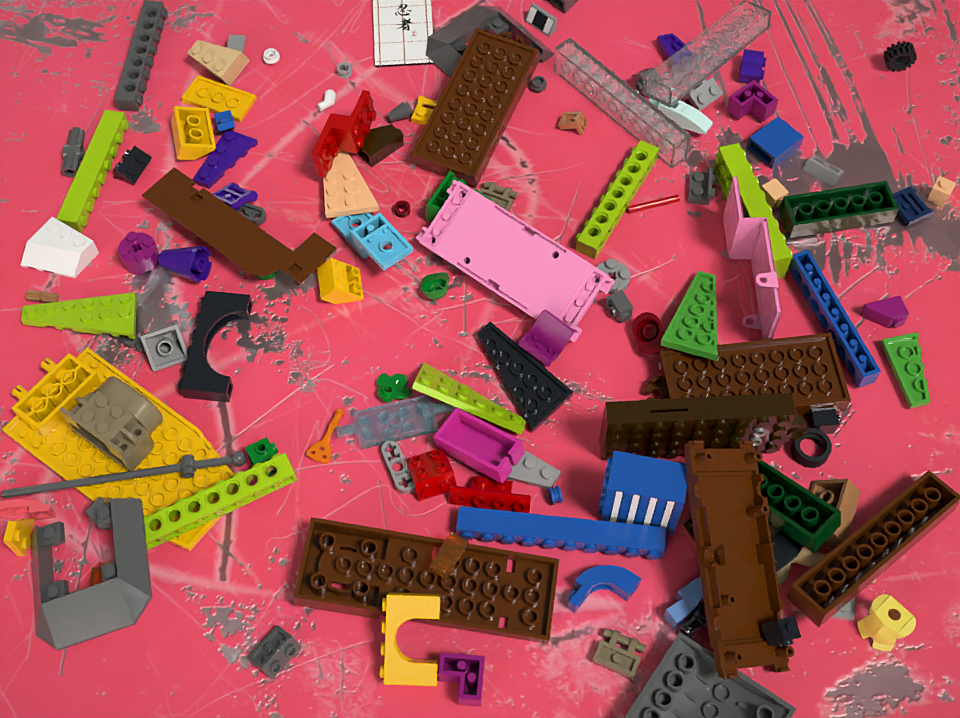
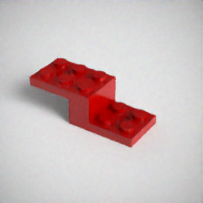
M362 90L351 116L330 113L311 153L319 176H327L339 151L358 154L360 148L363 147L364 139L370 132L372 121L376 119V111L374 110L373 99H371L369 91Z

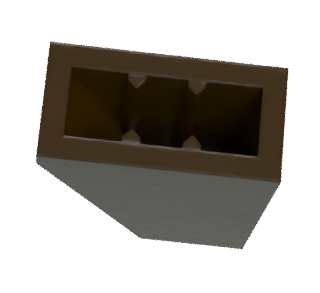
M392 124L370 129L358 155L373 167L404 146V135L400 129H396Z

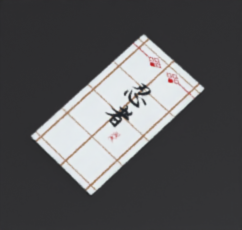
M373 0L375 68L434 64L426 56L428 36L433 34L431 0Z

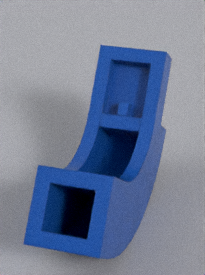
M601 565L590 568L575 580V589L568 597V609L575 613L586 598L598 590L612 591L625 601H628L639 587L641 578L633 572L615 565Z

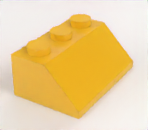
M174 106L171 125L177 160H196L214 151L216 146L209 109Z

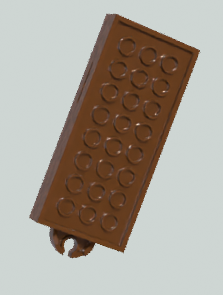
M476 28L411 152L413 164L447 176L449 171H451L459 180L463 179L466 181V184L477 187L539 63V49L525 45L524 39L520 35L516 36V41L511 40L512 32H500L498 35Z
M831 333L717 345V361L679 350L660 351L657 361L660 376L652 378L645 391V395L648 396L651 393H657L660 396L658 399L792 393L796 416H808L811 408L835 407L836 412H844L851 402ZM652 397L647 398V400H655Z

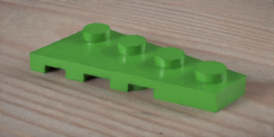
M918 332L882 339L880 342L909 409L926 406L930 403L927 380L924 377V363L921 360V346L918 344Z

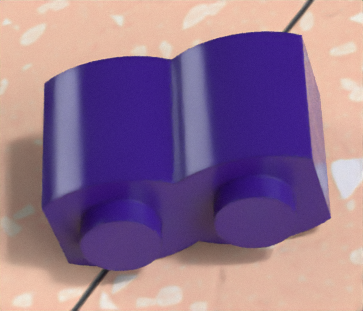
M744 49L738 82L750 83L755 80L759 83L760 80H763L765 70H762V67L765 68L766 64L764 52Z

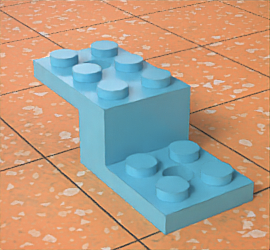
M370 212L340 216L331 221L332 226L363 259L370 256L383 271L413 252V247L381 213L372 216ZM354 223H360V224H361V225H359L358 227H353V226H352ZM386 245L392 246V248L389 250L383 249V247Z

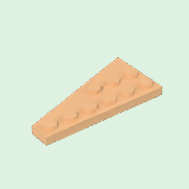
M339 151L338 156L335 157L332 163V169L328 171L326 177H323L326 217L333 218L380 211L378 203L349 153Z

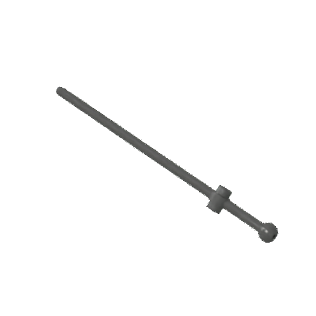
M235 451L232 456L195 461L193 455L187 454L182 456L180 464L7 489L1 492V496L8 498L180 471L184 478H192L195 475L196 469L226 464L240 467L245 464L246 459L242 451Z

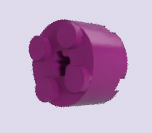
M132 231L120 242L118 253L128 272L135 275H144V272L149 270L151 272L159 265V251L154 239L150 235Z

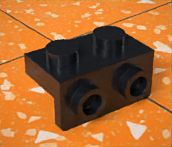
M134 145L131 151L127 149L122 156L124 161L122 163L118 162L113 169L116 172L113 178L116 179L119 176L131 185H134L152 157Z

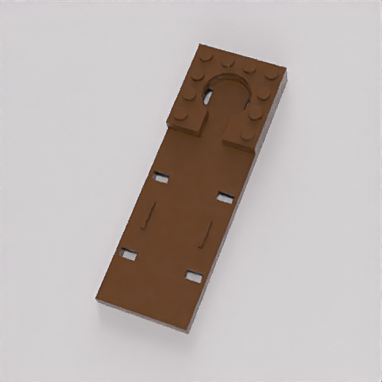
M311 517L293 599L294 605L378 619L379 616L386 617V611L382 610L383 598H387L388 593L441 594L439 619L413 618L409 619V621L548 644L559 559ZM434 546L442 548L440 560L432 559ZM508 559L516 560L514 573L506 572ZM334 582L350 586L349 589H338L333 587L332 583ZM500 617L508 618L507 629L498 627Z

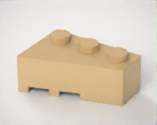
M197 40L187 52L198 64L228 86L234 82L250 62L242 51Z

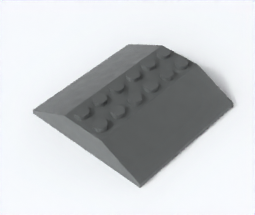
M679 632L624 718H791L796 708L739 670H737L738 678H719L718 671H716L714 654Z

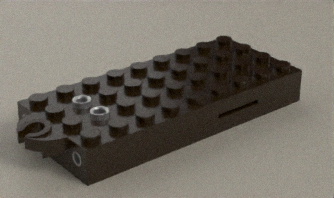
M792 393L605 402L599 436L601 460H608V457L612 458L613 451L652 458H676L678 456H685L684 444L693 440H703L704 449H735V444L738 441L752 440L755 451L775 453L780 450L783 442H790L804 437L808 427L807 422L803 419V415L796 416Z

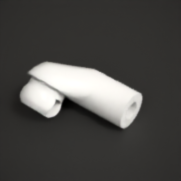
M326 90L324 101L317 104L320 112L334 105L336 94L333 90Z

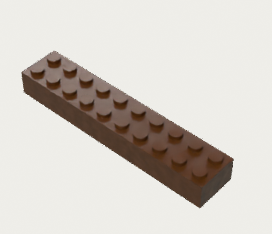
M928 470L791 584L786 598L818 628L821 627L954 512L960 502V495Z

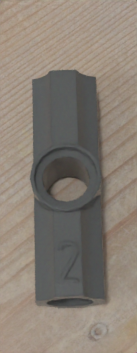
M72 127L69 130L67 144H64L62 149L64 160L61 171L63 175L71 178L75 177L80 161L83 160L85 155L83 146L85 131L79 127Z

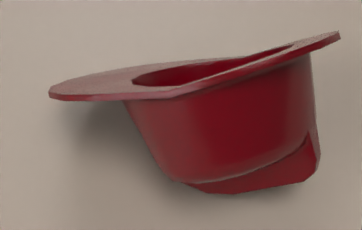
M645 312L638 315L632 325L637 347L645 355L657 354L664 347L661 346V339L665 334L662 323L658 316L653 313Z

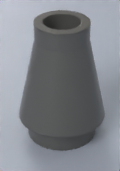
M402 102L387 113V116L392 123L409 118L413 111L408 102Z

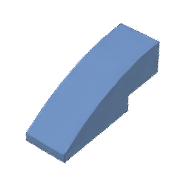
M700 577L680 589L675 597L678 602L665 611L664 617L674 630L677 628V624L685 622L691 616V613L696 610L703 599Z

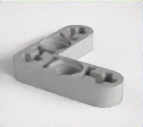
M392 440L386 441L381 448L382 455L397 491L404 495L415 492L414 482L399 445ZM390 447L392 450H394L395 458L393 459L390 452L388 451V448ZM400 463L403 465V469L397 472L392 469V466ZM402 481L408 483V487L405 488L402 485Z

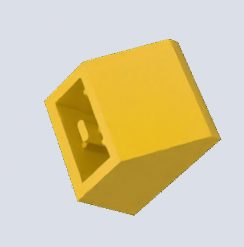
M333 258L328 259L317 268L322 300L333 304L362 301L364 299L359 268Z

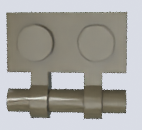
M485 181L483 188L480 189L482 194L508 212L514 204V199L518 197V192L513 191L512 188L498 186V183L495 182L489 183Z
M606 628L603 636L610 639V642L607 643L600 640L592 662L633 679L641 660L640 656L633 653L635 650L643 653L646 645L638 642L639 640L634 637L631 639L621 635L620 631H612ZM618 642V643H620V644H622V645H625V646H627V647H629V648H628V650L626 651V650L621 649V648H619V647H617V646H615V645H616V643Z

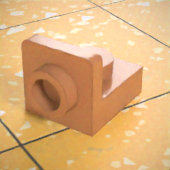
M581 111L563 112L558 126L561 130L576 129L579 135H583L587 127V119Z

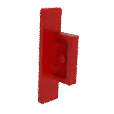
M473 476L471 487L450 486L449 504L529 513L531 496L511 493L513 481L505 480L502 484L492 478Z

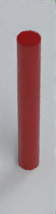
M677 194L627 206V212L633 213L679 202L680 198Z

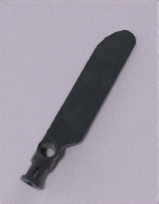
M782 531L771 538V542L775 543L772 547L774 559L778 561L775 563L776 573L793 561L803 548V545ZM704 602L691 613L689 619L677 624L679 631L690 639L698 630H704L708 627L706 615L703 613V610H705Z

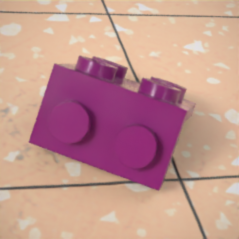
M543 310L530 331L521 338L518 345L536 357L540 363L549 367L558 358L574 334V330L548 310Z

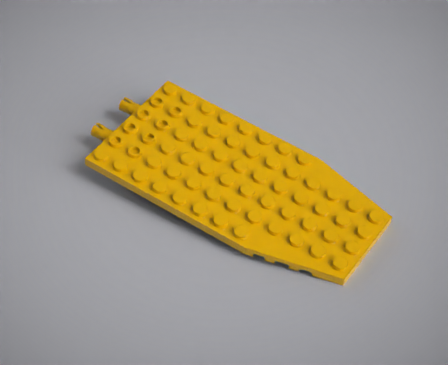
M88 347L77 358L68 353L58 364L50 358H45L44 360L48 364L42 361L41 368L49 373L29 392L21 385L16 386L19 391L15 388L12 390V395L19 399L12 407L16 416L2 429L6 435L65 481L127 472L121 465L76 434L59 410L63 407L70 412L77 405L74 400L77 396L83 399L87 394L95 392L108 377L113 376L146 397L163 416L162 423L151 433L154 441L153 450L134 470L180 464L182 456L187 454L193 455L195 461L221 457L196 426ZM227 465L196 469L195 475L192 478H184L180 471L74 488L93 503L98 497L142 499L143 515L150 516L162 507L176 504V501L181 498H189L201 489L213 487L220 480L232 478L234 473ZM239 488L232 489L230 495L236 494ZM214 497L211 504L218 502L219 497ZM200 505L195 506L192 513L197 512L200 509ZM181 514L176 515L173 518V522L178 521ZM221 517L167 542L191 551ZM161 523L155 525L154 531L161 527Z

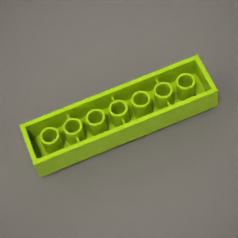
M739 143L719 147L713 170L725 197L728 199L733 177L737 176L744 218L767 217L777 279L784 278L790 261L793 258L792 251L787 247L785 236L779 230L778 221L772 215V208L765 200V193L761 191L758 178L752 172V165L746 159L745 150L741 148Z

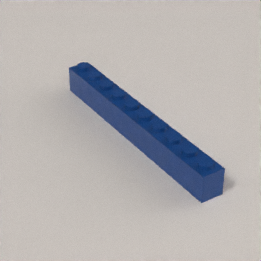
M459 506L456 534L457 537L463 540H472L473 538L481 539L483 542L501 541L507 545L520 543L527 547L540 545L547 549L559 547L567 551L578 549L584 550L587 553L605 552L607 555L625 554L631 558L644 556L651 560L663 558L665 552L666 527Z

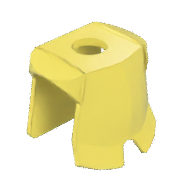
M888 594L878 596L870 606L869 615L858 621V629L862 638L871 637L874 640L872 647L881 651H891L896 640L908 636L916 626L915 617Z

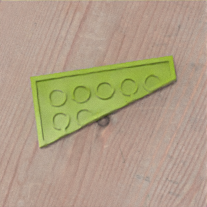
M135 292L26 305L22 308L21 321L23 325L55 326L56 329L60 330L70 328L76 332L99 335L109 333L115 337L125 335L135 339L137 296Z
M423 363L412 389L522 435L526 420L521 416L508 411L475 392L469 386L461 384L427 363Z

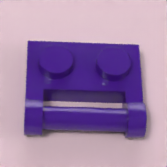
M234 182L213 193L214 196L234 210L239 209L248 201L254 202L258 198L257 192L241 188Z

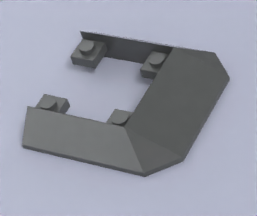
M477 5L428 36L426 56L449 78L452 76L467 47L465 43L471 39L476 28L481 30L487 29L495 35H498L500 32H512L514 40H516L517 35H520L524 39L525 45L539 49V61L541 63L554 56L553 51L504 9L497 6Z
M110 498V503L96 508L97 526L101 529L113 527L116 561L101 566L102 583L70 594L68 581L63 579L54 582L52 547L65 543L64 523L58 521L44 527L35 526L30 539L36 636L56 650H62L135 625L152 599L142 499Z

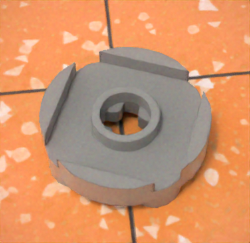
M608 259L596 267L607 275L615 276L614 285L609 293H607L608 295L621 290L624 292L628 288L631 273L624 264L617 262L615 259Z

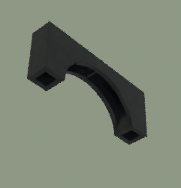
M206 291L204 298L200 302L201 311L196 317L197 326L192 332L193 341L192 345L188 347V360L183 366L184 375L183 379L179 381V390H181L184 398L230 402L233 390L232 380L230 376L222 375L209 366L207 362L208 348L214 336L222 328L237 321L250 320L253 303L251 296L247 294Z

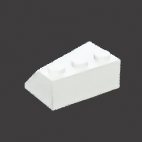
M51 217L27 241L20 265L25 268L29 266L39 271L47 270L57 275L76 278L99 252L93 240L56 218Z

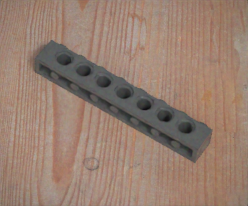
M143 1L114 98L120 111L138 112L140 105L143 104V94L147 90L146 83L150 79V69L154 65V55L157 54V45L161 41V31L164 30V20L168 16V11L164 7L163 1Z

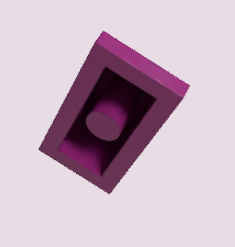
M900 296L867 303L860 313L863 318L885 328L900 327L909 316V312Z

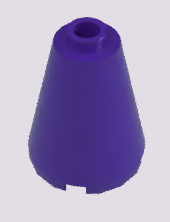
M204 246L166 249L158 256V262L162 268L196 283H201V280L207 279L212 266V262H209L208 257L211 256V253Z

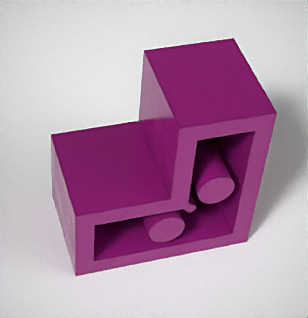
M753 80L729 97L726 110L737 120L751 112L763 122L775 114L778 99Z
M441 652L439 681L460 683L459 705L481 707L485 656Z

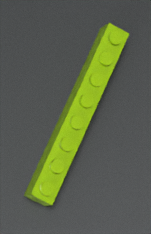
M104 110L56 218L79 233H82L84 226L88 223V217L94 209V203L100 196V189L106 182V175L111 170L112 161L117 156L118 147L123 142L125 131L129 128V121L124 112Z

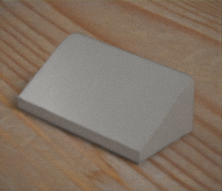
M815 155L807 160L803 168L805 172L830 186H834L844 173L841 169Z

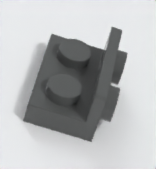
M709 167L708 173L690 171L688 203L709 205L710 199H714L715 188H712V184H715L716 174H713V167Z
M277 625L247 658L272 680L301 649V646L291 634Z

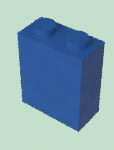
M778 116L749 137L746 149L773 169L801 147L804 136Z

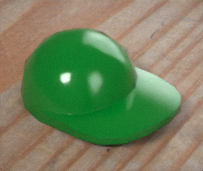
M434 273L426 275L422 279L421 290L426 298L439 300L447 294L449 290L448 273Z

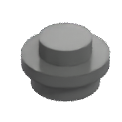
M535 76L530 82V87L536 92H541L546 89L547 82L544 77Z

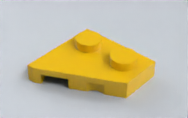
M34 518L8 521L3 541L16 556H25L26 550L30 548V536L35 521Z

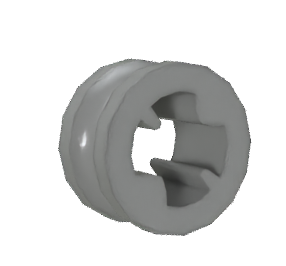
M347 62L339 63L337 66L338 76L340 78L350 77L352 75V66Z

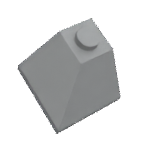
M177 320L159 325L140 336L153 372L188 360V351Z

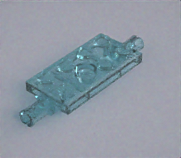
M429 395L355 411L353 412V423L336 426L338 439L356 434L359 437L362 450L383 445L386 441L390 440L396 442L438 432L437 415L453 412L454 407L445 402L434 404V402H431Z

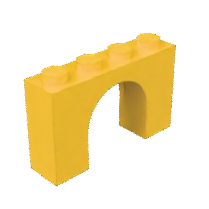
M388 593L387 598H383L382 610L386 611V620H382V633L385 634V642L381 643V656H385V662L380 667V678H384V684L437 686L439 660L412 659L407 657L398 648L396 633L398 627L409 619H439L441 594Z

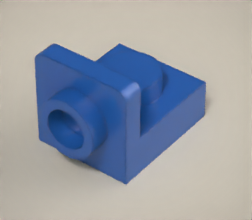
M230 110L214 114L219 131L236 127Z

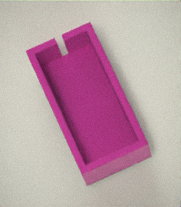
M457 407L433 437L438 449L444 450L446 454L502 484L512 471L511 465L515 467L525 454L521 440Z

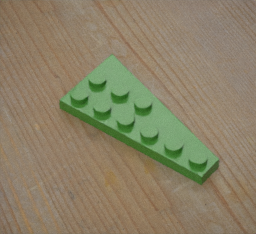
M702 271L697 272L661 339V346L717 361L716 275Z

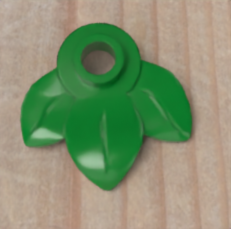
M382 373L377 379V386L379 387L378 396L381 401L390 403L395 398H408L412 394V390L405 387L407 376L404 374H394L390 377L388 374Z

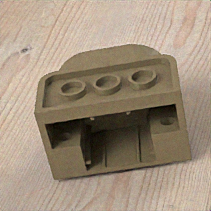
M113 376L108 377L95 392L87 394L83 399L77 396L74 399L77 405L70 412L63 407L59 409L76 434L127 471H133L153 450L154 441L151 433L163 421L162 414L152 402L128 384Z

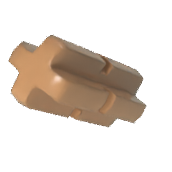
M27 290L26 299L51 303L58 302L59 295Z

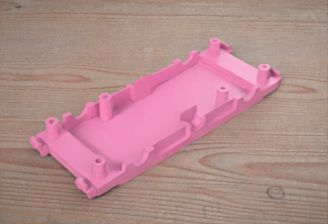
M453 180L452 185L446 191L450 196L429 228L427 229L423 226L421 232L417 235L416 239L419 240V243L536 320L543 310H548L574 330L570 340L572 342L577 341L582 333V329L577 327L600 291L605 294L609 293L615 281L603 271L460 181Z

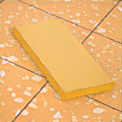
M199 75L196 76L181 97L182 103L196 108H208L209 112L213 114L230 110L233 120L239 123L242 122L257 100L254 94Z

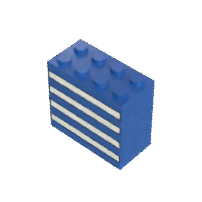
M613 451L612 458L608 457L599 503L598 514H601V521L666 527V534L674 536L685 504L687 489L686 464Z

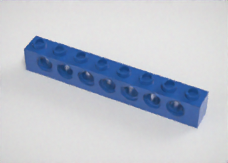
M809 249L793 254L788 269L825 333H831L836 352L857 388L875 383L881 370Z

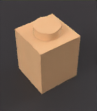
M939 176L927 201L944 208L956 183Z
M776 178L761 186V191L765 193V200L772 210L779 208L782 198L789 194Z

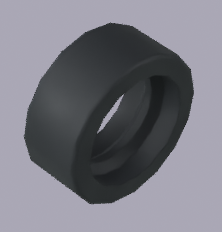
M808 428L806 435L794 440L791 445L793 458L800 465L809 468L823 465L832 451L830 438L823 431L816 428ZM804 439L817 441L822 446V455L818 457L806 455L800 448L801 441Z

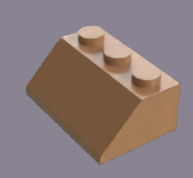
M849 479L813 480L810 492L841 511V526L823 543L826 545H839L848 538L861 491Z

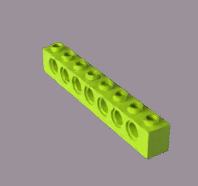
M640 140L637 146L633 147L630 158L627 157L624 161L623 169L618 170L615 177L616 180L614 183H610L607 194H603L600 199V205L598 208H594L591 219L585 222L583 232L578 233L576 236V251L596 259L626 211L627 206H629L656 163L660 148Z
M276 454L269 461L257 463L245 472L235 473L228 480H220L213 487L201 489L189 498H181L172 506L162 507L156 513L144 516L147 551L298 481L287 454ZM277 470L274 476L268 477L269 472ZM258 479L255 485L249 486L251 480ZM239 488L236 494L230 495L232 489ZM214 497H219L218 502L211 504ZM200 505V509L192 513L193 508ZM181 514L180 519L176 522H173V518L176 515ZM161 523V527L154 531L155 525Z

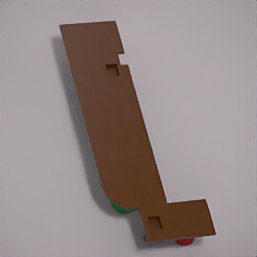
M175 167L142 194V197L245 272L262 280L272 279L277 274V271L281 269L294 279L295 284L300 285L313 271L317 272V268L325 263L326 259L337 249L314 232L296 250H290L206 189L202 188L200 191L195 189L193 185L196 183Z

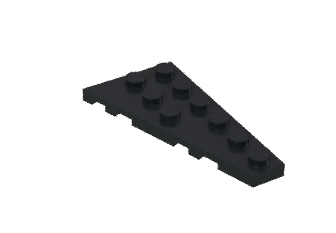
M491 321L477 332L480 343L532 432L573 396L571 389Z

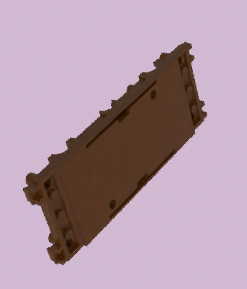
M693 440L684 444L687 467L685 475L710 646L713 648L718 677L723 679L738 678L737 669L769 665L770 672L774 671V673L790 671L788 657L794 655L793 647H781L780 643L768 646L761 625L781 619V612L785 609L784 602L780 600L775 563L778 561L774 559L772 547L775 543L771 542L767 514L770 511L767 505L768 499L762 496L760 492V485L765 480L764 474H759L757 462L762 460V453L753 449L754 442L752 440L738 441L735 444V449H704L703 440Z

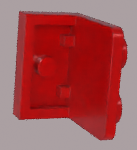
M434 449L406 459L419 501L447 493L451 485L457 486L454 471L444 450Z

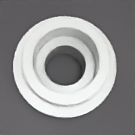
M269 48L265 50L263 59L268 64H274L279 61L280 55L275 49Z

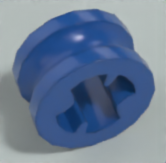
M556 485L555 488L548 487L551 504L555 505L557 501L562 503L563 498L559 485Z

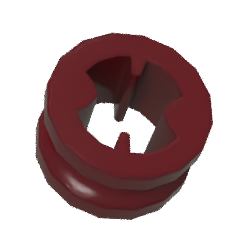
M398 201L394 206L396 216L399 218L409 216L411 210L410 204L407 201ZM405 207V210L401 212L399 208Z

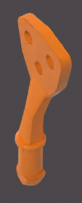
M342 408L335 411L323 439L313 444L307 450L306 456L324 464L330 462L332 454L330 440L341 418L344 416Z

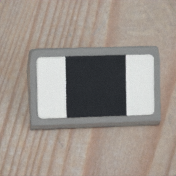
M532 3L525 21L546 36H551L557 31V18Z

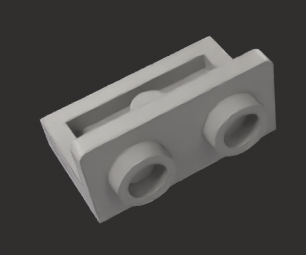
M713 77L708 80L703 78L696 83L698 87L694 88L693 86L685 91L686 95L682 100L688 99L695 109L701 111L724 93Z

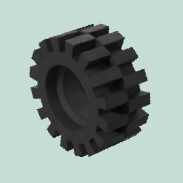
M899 41L896 45L893 43L891 44L892 47L888 46L886 48L887 51L885 50L883 54L888 70H892V72L896 70L900 72L901 69L904 71L906 67H912L911 64L914 65L915 61H917L914 46L909 41L907 43L906 41H902V43Z

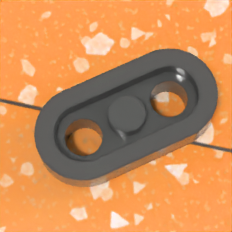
M245 203L235 210L238 213L244 212L241 215L257 226L262 225L267 219L263 208L249 203Z

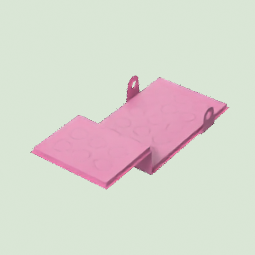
M736 176L733 177L723 214L728 258L751 259L759 314L745 316L742 319V323L747 328L761 329L763 340L773 339L782 314L767 217L744 218L738 177ZM747 319H752V320H753V323H752V324H748V323L746 322V320H747Z

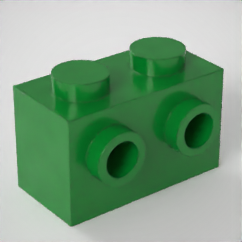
M267 437L245 447L253 465L269 461L271 457L279 453L275 443H270ZM277 470L269 472L268 477L274 476Z

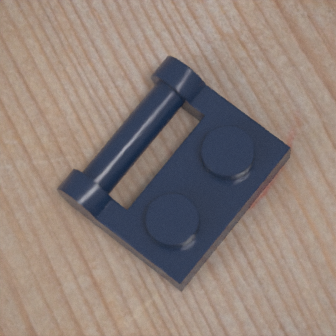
M914 186L893 194L899 208L897 214L907 226L922 219H928L935 213L919 197Z

